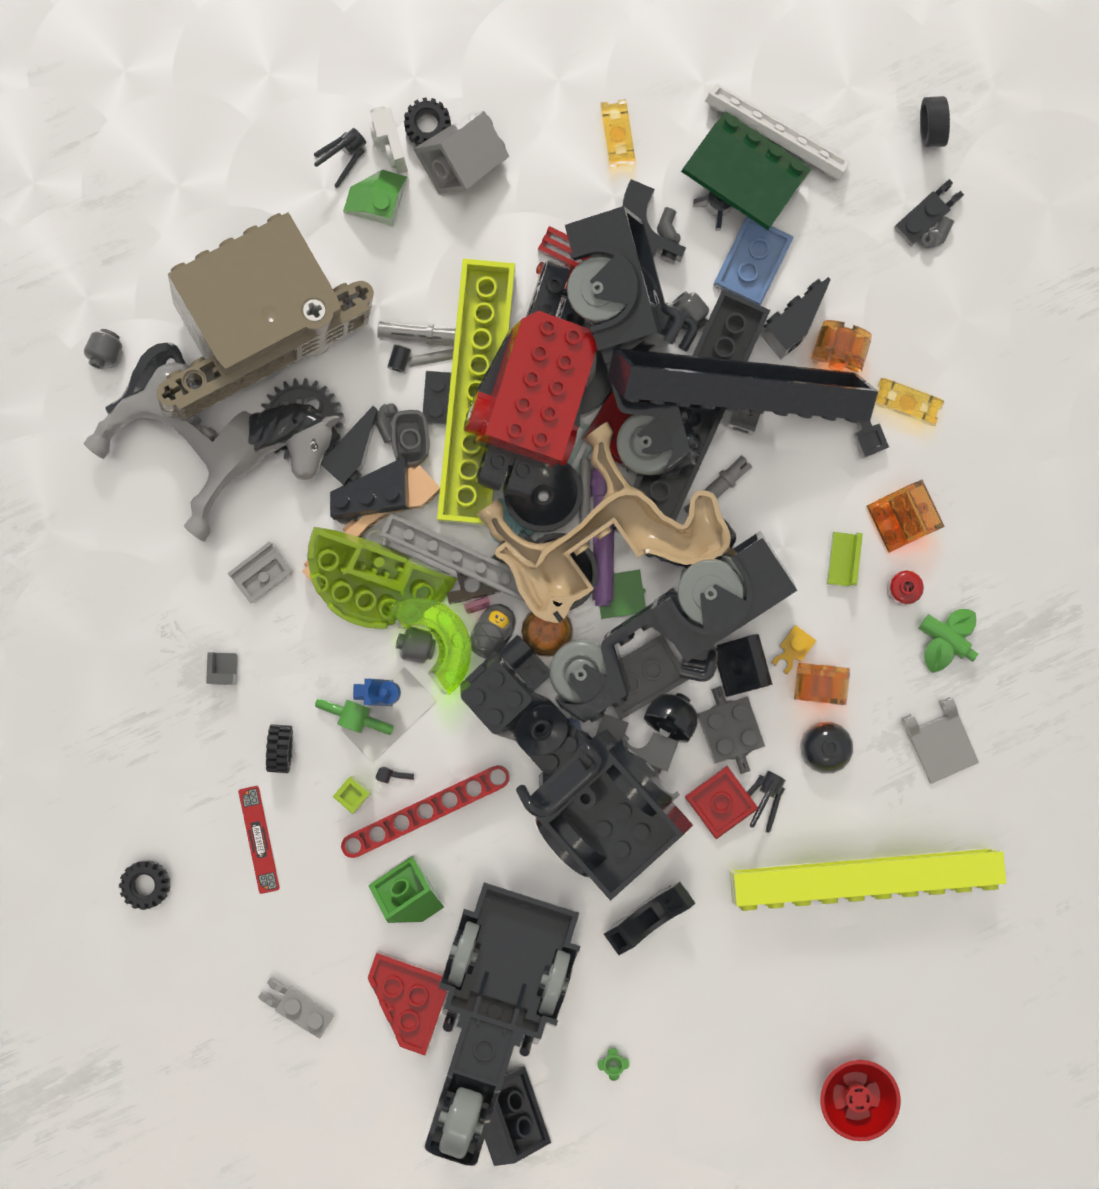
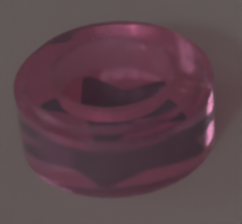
M488 596L463 604L465 612L468 614L486 609L491 605Z

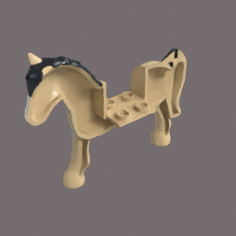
M605 422L585 438L593 446L591 463L603 475L607 485V493L588 516L568 534L547 543L536 544L526 541L516 535L505 522L503 505L498 499L477 515L487 525L491 536L500 542L495 549V555L509 565L518 591L535 616L544 621L559 623L566 617L575 601L583 598L594 589L571 556V553L574 551L577 556L590 547L588 544L590 539L595 536L598 540L612 531L609 526L613 523L638 558L645 554L649 558L655 557L662 562L688 569L692 564L701 560H720L723 556L733 557L736 555L737 552L732 548L736 542V533L729 523L722 518L715 495L709 491H696L690 499L689 516L684 525L665 516L649 497L630 485L617 467L610 451L613 431L608 422ZM553 601L562 603V605L557 607L553 604Z

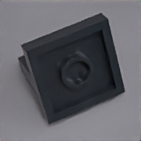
M759 634L717 645V667L726 697L773 685Z

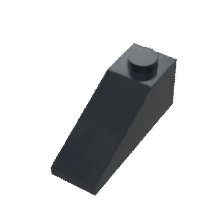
M374 406L364 414L321 462V466L342 485H346L362 476L360 471L364 467L378 415V410Z

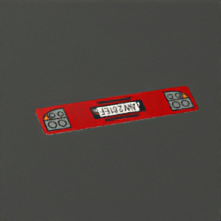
M252 786L239 789L238 793L259 893L277 891L280 887L259 787Z

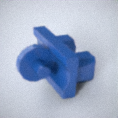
M364 678V684L353 685V700H364V705L393 706L401 695L400 687L394 680Z

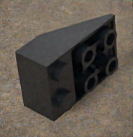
M829 277L824 281L817 279L807 288L804 297L801 298L797 295L787 304L782 314L777 311L766 320L767 323L763 326L765 330L761 337L780 360L797 348L808 334L831 281Z

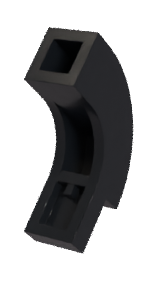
M630 179L622 206L644 221L653 258H655L656 253L661 254L660 257L665 261L671 263L678 261L681 263L686 247L659 236L651 229L648 223L646 213L654 196L655 189Z
M598 349L596 351V373L592 381L584 389L580 419L598 410L613 390L611 382L607 379L608 370L602 352L598 351Z
M678 882L661 890L608 929L604 936L616 953L621 955L634 948L658 927L690 909L696 903L682 883Z

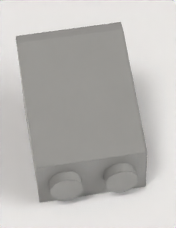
M485 111L467 115L413 149L439 194L467 190L510 157L505 149L503 140L499 138L491 118Z

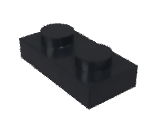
M426 371L422 413L426 418L427 424L446 425L451 372Z

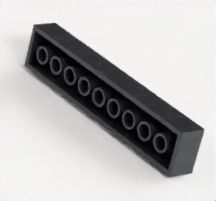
M722 289L692 356L748 361L771 310ZM690 404L687 407L692 408L695 417V423L692 424L694 434H699L702 443V449H699L700 456L695 459V465L685 467L679 473L671 476H663V473L658 475L638 474L633 487L649 497L665 516L676 521L725 413L726 409L724 407L705 409L694 404ZM615 526V527H614V531L617 532V533H620L619 530H618V529L616 528V526Z

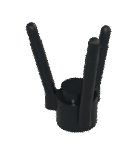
M352 128L314 153L315 157L325 152L327 153L317 160L314 166L318 167L341 149L348 155L354 153L334 185L335 188H338L358 158L365 153L362 147L367 142L358 130Z
M768 770L765 776L759 775L756 782L747 791L751 796L762 786L760 791L765 794L750 823L751 828L755 827L769 798H774L766 827L767 833L771 831L781 796L785 791L783 785L786 782L785 779Z

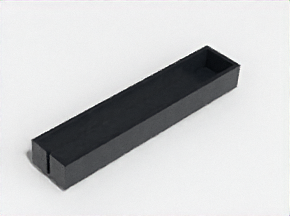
M614 348L607 377L623 398L630 402H639L640 399L649 400L651 403L663 405L665 402H673L682 407H689L690 404H694L705 409L724 407L726 410L733 412L747 409L756 414H763L764 411H769L779 416H788V413L807 419L812 418V416H820L830 421H835L836 418H843L852 423H859L860 420H871L878 395V390L871 384L866 383V380L855 372Z

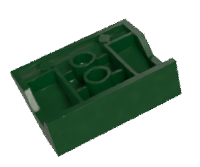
M725 111L695 150L681 172L766 230H769L790 199L799 191L812 169L801 160L784 151L780 146L763 137L758 131L753 130L737 117Z

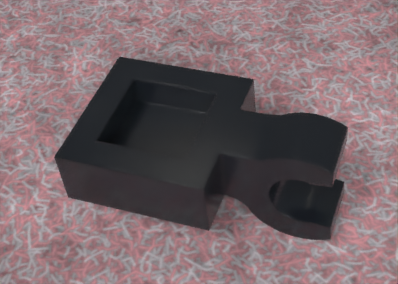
M860 420L857 423L861 431L854 433L863 458L889 448L880 423L872 426L871 421Z

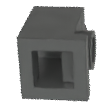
M740 409L738 412H732L728 428L752 436L756 430L760 414L752 412L750 416H746L743 414V409Z

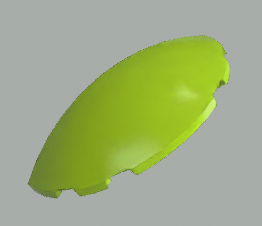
M313 527L307 553L309 575L312 584L328 608L337 616L352 624L366 628L386 629L388 625L397 623L406 625L422 618L423 613L434 604L439 605L446 598V593L451 591L457 580L455 576L382 544L336 530Z

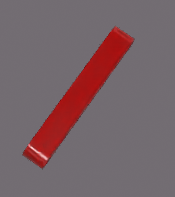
M502 765L492 766L347 835L341 842V850L349 858H356L504 788L510 780L509 771ZM496 769L502 770L506 776L504 783L500 785L494 784L490 778L492 771ZM470 781L480 783L482 789L479 795L472 796L467 792V785ZM448 792H452L457 796V804L454 807H447L443 803V796ZM422 804H429L433 808L431 818L425 819L419 814V808ZM404 815L408 818L409 826L406 830H400L396 827L395 819L397 816ZM374 827H381L385 831V838L382 841H375L372 838L371 831ZM351 838H356L361 843V849L357 853L351 852L347 847V843Z

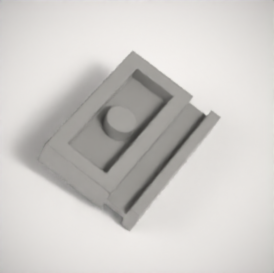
M269 541L232 569L228 575L250 604H253L291 575L293 571Z

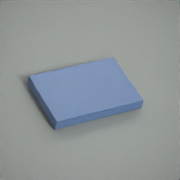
M746 216L713 286L725 289L761 306L794 236L773 226L766 230Z

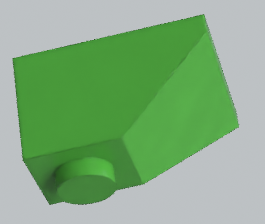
M413 856L368 885L388 923L423 922L444 908L436 890Z

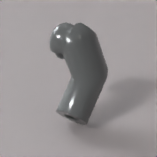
M665 207L657 226V232L661 237L679 244L681 236L679 233H676L672 225L677 212L672 208Z
M943 216L937 228L931 229L921 236V244L926 248L943 244L954 224V220Z
M393 403L383 404L379 408L376 418V426L384 443L392 441L390 422L392 417L398 412L397 406Z

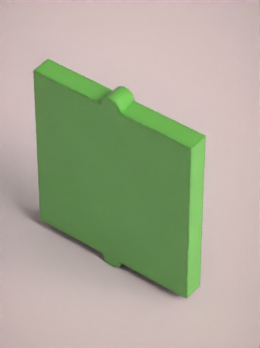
M640 569L614 573L613 601H611V606L599 607L601 619L636 614L646 607L644 598L646 589L642 586Z

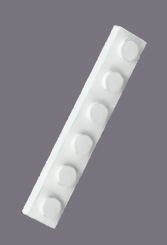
M718 83L712 88L705 100L714 110L719 112L726 111L737 117L741 122L758 131L763 137L777 143L783 150L790 151L799 156L803 162L818 167L829 177H835L839 180L850 163L848 159Z

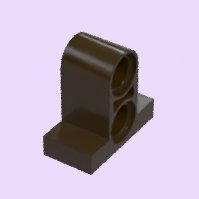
M457 572L461 590L446 594L451 605L499 594L501 591L479 582L477 591L468 592L465 589V583L470 577Z

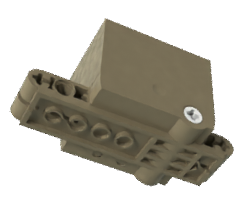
M289 212L283 215L277 213L271 216L267 223L262 226H251L243 232L242 236L236 239L228 238L219 244V248L211 252L209 250L202 251L195 256V260L187 264L182 262L171 268V272L168 273L173 305L203 357L193 361L190 364L191 367L184 371L179 369L171 372L166 376L167 380L159 385L157 398L161 412L169 418L179 417L181 421H184L306 356L315 357L325 353L332 342L368 324L374 295L372 286L365 281H356L349 285L342 283L332 289ZM193 385H200L197 389L190 388Z

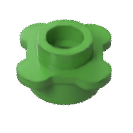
M610 1048L607 1056L598 1061V1069L605 1071L609 1075L610 1080L616 1081L623 1070L629 1068V1060L622 1058L618 1054L617 1049ZM612 1062L616 1063L615 1067L611 1066Z

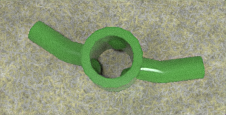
M318 698L315 702L316 708L339 716L337 724L347 729L362 733L364 726L387 735H391L393 731V725L368 716L371 708L346 699L344 707L322 698Z

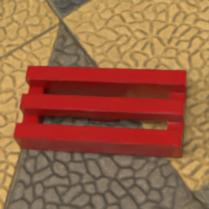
M549 226L538 247V251L575 268L579 264L578 262L546 247L548 243L568 254L572 253L570 247L550 238L552 235L569 243L567 234Z

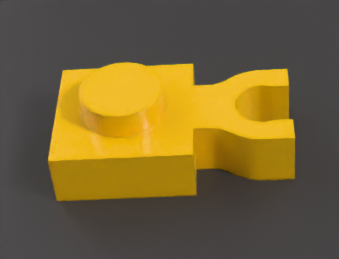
M794 625L779 645L784 652L776 656L771 664L776 666L779 660H785L787 667L783 670V673L788 675L793 667V660L797 659L801 662L817 640Z

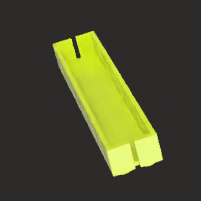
M992 848L729 870L732 903L737 907L739 906L742 911L757 910V905L765 904L768 908H783L786 902H792L795 906L811 905V900H818L822 904L838 903V898H845L849 902L864 901L865 896L869 895L875 897V899H890L893 893H898L902 897L918 896V891H924V893H929V895L945 894V889L956 891V893L971 892L972 887L976 886L977 888H982V890L999 889V884H1007L1004 853Z

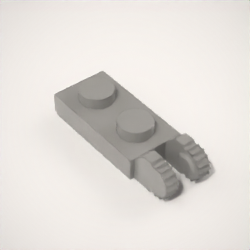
M270 978L267 984L272 989L285 995L280 1002L263 992L260 993L258 998L270 1007L275 1008V1011L320 1039L334 1014L294 988H288L277 980Z

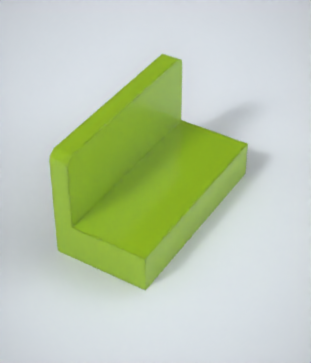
M832 533L826 584L844 587L857 586L863 533Z

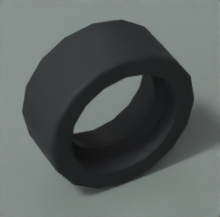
M945 96L924 97L922 100L920 133L923 146L926 148L945 147L948 143L950 111Z

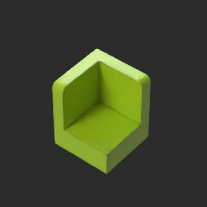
M350 776L332 797L354 814L373 792L357 778Z

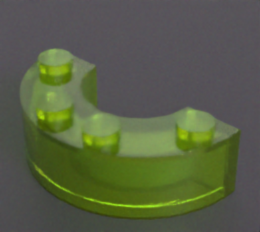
M406 598L385 606L384 608L398 629L420 625L427 628L435 636L439 645V656L428 674L442 694L450 695L465 678L471 662V641L463 621L448 606L432 599Z

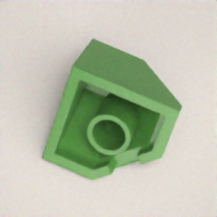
M382 169L350 187L343 212L393 227L408 177Z

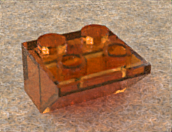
M923 480L907 485L867 505L889 553L945 527Z

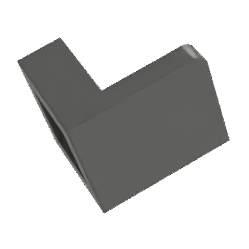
M208 652L206 684L237 685L238 655L236 653Z

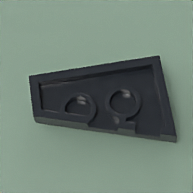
M402 457L331 491L330 517L333 520L409 509L408 460Z

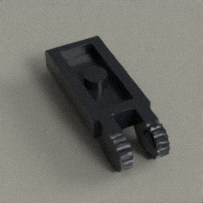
M950 179L935 192H931L895 225L894 228L911 246L924 233L935 226L943 216H946L950 212V208L964 196L962 191H959L946 204L943 202L940 196L952 187L953 182Z

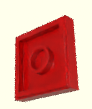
M728 765L685 795L686 800L715 839L721 837L758 808Z

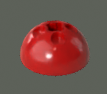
M856 1059L838 1065L829 1073L822 1085L820 1105L827 1124L838 1135L852 1141H870L882 1136L893 1126L899 1115L901 1096L895 1079L884 1067L869 1060Z

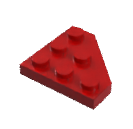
M376 952L367 979L379 1000L387 1021L390 1023L399 1046L425 1056L447 992L438 990L443 975Z

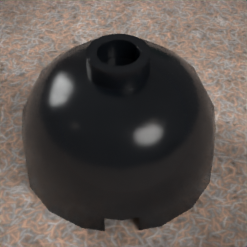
M676 693V695H660L650 703L643 717L645 722L655 731L659 732L661 728L671 733L668 738L685 743L689 742L695 733L698 719L695 708L690 704L691 700L681 693Z
M819 722L810 726L803 733L800 741L801 755L804 763L810 769L821 774H833L842 770L850 762L853 754V741L849 732L841 725L834 722Z

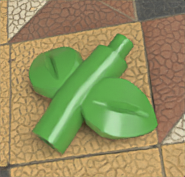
M969 609L954 610L949 614L945 623L930 614L926 616L918 629L934 638L927 644L924 650L925 663L929 671L934 673L943 670L952 662L954 655L960 659L966 657L972 662L976 659L979 653L971 649L972 644L965 639L973 633L976 626V613Z

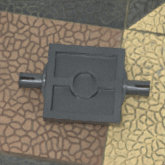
M722 686L711 689L716 705L697 715L714 764L727 759H736L740 774L751 771L746 756L753 750L765 747L748 696L735 701H726Z

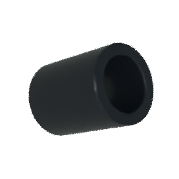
M394 345L387 368L405 373L411 349L401 345Z

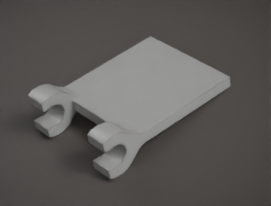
M950 697L939 701L945 716L919 727L914 715L909 714L901 718L930 784L979 763L959 717L953 698L950 699Z

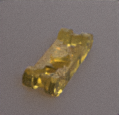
M620 99L617 103L608 104V101L600 102L609 167L615 168L618 167V164L627 163L628 166L635 165V153L626 99ZM610 114H620V118L611 119ZM625 146L626 153L616 154L615 147Z
M880 378L878 384L880 389L875 402L876 406L906 415L924 424L936 426L938 420L936 416L938 410L942 409L944 400L892 380ZM890 391L897 393L895 400L887 398ZM922 403L929 406L927 412L920 410Z

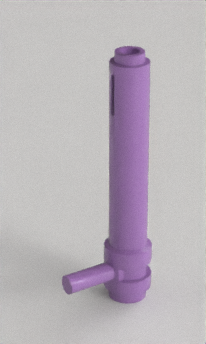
M595 467L591 471L590 478L591 496L594 497L593 509L603 500L607 493L605 479ZM614 523L609 526L612 531L598 540L596 536L593 537V554L598 566V579L592 593V601H595V606L599 607L611 606V601H613Z

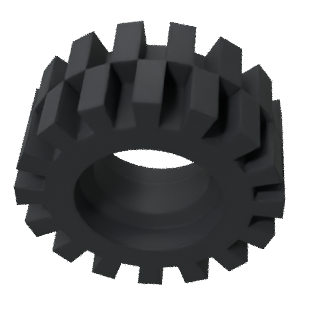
M427 97L422 98L423 101L419 102L417 99L414 101L413 106L411 104L408 106V112L404 114V127L409 140L415 142V146L422 144L451 126L449 111L447 108H444L442 102L439 101L437 103L434 98H431V101H427ZM423 115H433L437 119V127L432 132H423L418 128V120Z
M275 724L269 726L265 762L267 772L289 773L293 749L292 726Z
M140 861L127 867L124 870L125 873L121 875L120 879L122 880L119 883V888L122 891L120 895L126 899L124 902L131 904L132 908H140V910L150 909L161 904L168 896L166 895L167 892L170 891V886H168L170 877L167 878L166 874L168 872L166 869L163 870L161 868L162 865L159 863L155 864L154 861ZM140 875H148L153 879L155 886L151 894L141 895L137 892L135 881Z

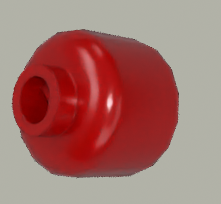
M908 570L900 571L893 575L887 585V592L891 600L903 606L918 601L924 591L923 581L920 576Z

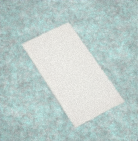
M405 667L392 679L399 685L401 690L400 698L393 706L365 705L371 708L369 717L394 726L391 735L364 726L362 733L345 727L340 729L372 763L437 702Z

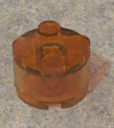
M835 320L824 321L817 337L812 359L829 363L828 368L832 370L843 371L844 368H848L854 372H862L870 348L872 334L853 325L852 329L844 327L845 322Z
M798 663L794 700L846 705L850 668Z

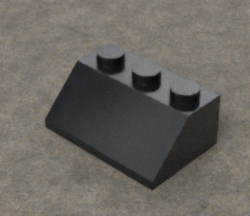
M525 1066L506 1072L484 1138L494 1166L517 1163L551 1143Z

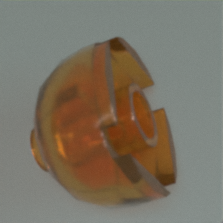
M530 611L522 622L521 634L523 641L536 655L552 657L564 644L572 641L573 625L568 615L559 623H553L540 619Z

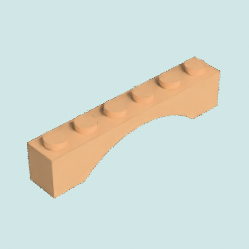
M420 465L416 468L410 467L408 469L409 509L392 511V513L411 509H423L440 494V487ZM390 512L364 515L358 521L353 519L343 530L347 534L362 538L368 529L388 517ZM307 560L304 563V566L306 568L302 572L311 581L309 575V563Z

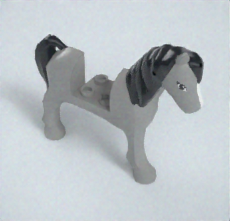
M159 343L148 348L140 357L123 395L105 407L108 416L100 421L94 433L87 437L84 442L86 448L104 459L110 452V441L123 425L138 418L158 420L175 429L198 454L209 472L203 489L190 502L192 517L184 525L187 531L205 542L211 532L208 524L209 514L217 497L232 480L244 476L257 467L269 453L287 445L291 455L292 472L298 480H310L317 475L324 454L328 453L339 440V433L335 426L340 419L338 416H326L310 404L290 403L252 414L242 411L225 426L220 434L210 427L201 426L200 422L202 420L197 415L181 421L179 417L169 418L161 412L157 398V389L163 381L167 380L166 376L179 369L184 371L191 366L186 364L180 349L174 343ZM170 358L174 359L175 361L166 364L167 360ZM193 385L190 388L196 389L199 385Z

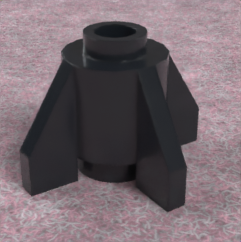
M709 191L708 195L694 199L693 207H707L708 211L716 216L715 231H720L722 217L728 214L731 208H735L723 200L719 201L717 199L719 197Z

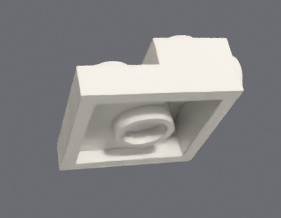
M379 106L371 109L370 113L373 121L368 122L374 145L379 144L381 152H387L390 166H396L398 174L408 172L391 107Z

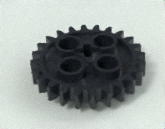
M296 378L293 380V386H289L286 381H283L284 389L280 390L275 386L276 395H266L271 402L269 404H261L264 409H270L296 403L297 398L301 399L302 405H307L311 400L319 401L317 410L326 416L344 417L342 412H336L341 407L340 402L332 403L336 397L335 394L331 393L326 396L328 392L326 385L319 390V382L315 380L312 386H309L307 378L303 380L302 385L299 384ZM338 422L335 425L337 429L344 428V425L341 422ZM287 445L274 452L278 456L284 451V459L286 461L291 457Z

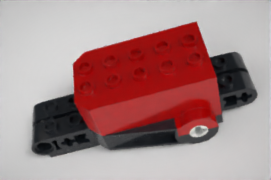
M548 259L545 261L538 277L526 317L522 318L508 331L474 394L464 424V431L475 435L473 444L485 448L475 484L499 491L509 467L503 486V494L524 501L530 495L539 467L549 469L556 464L565 466L570 458L580 424L584 389L597 351L596 341L590 329L583 327L585 318L575 312L568 299L566 282L570 267ZM561 303L560 308H559V311H558V315L556 316V313H557L559 304Z

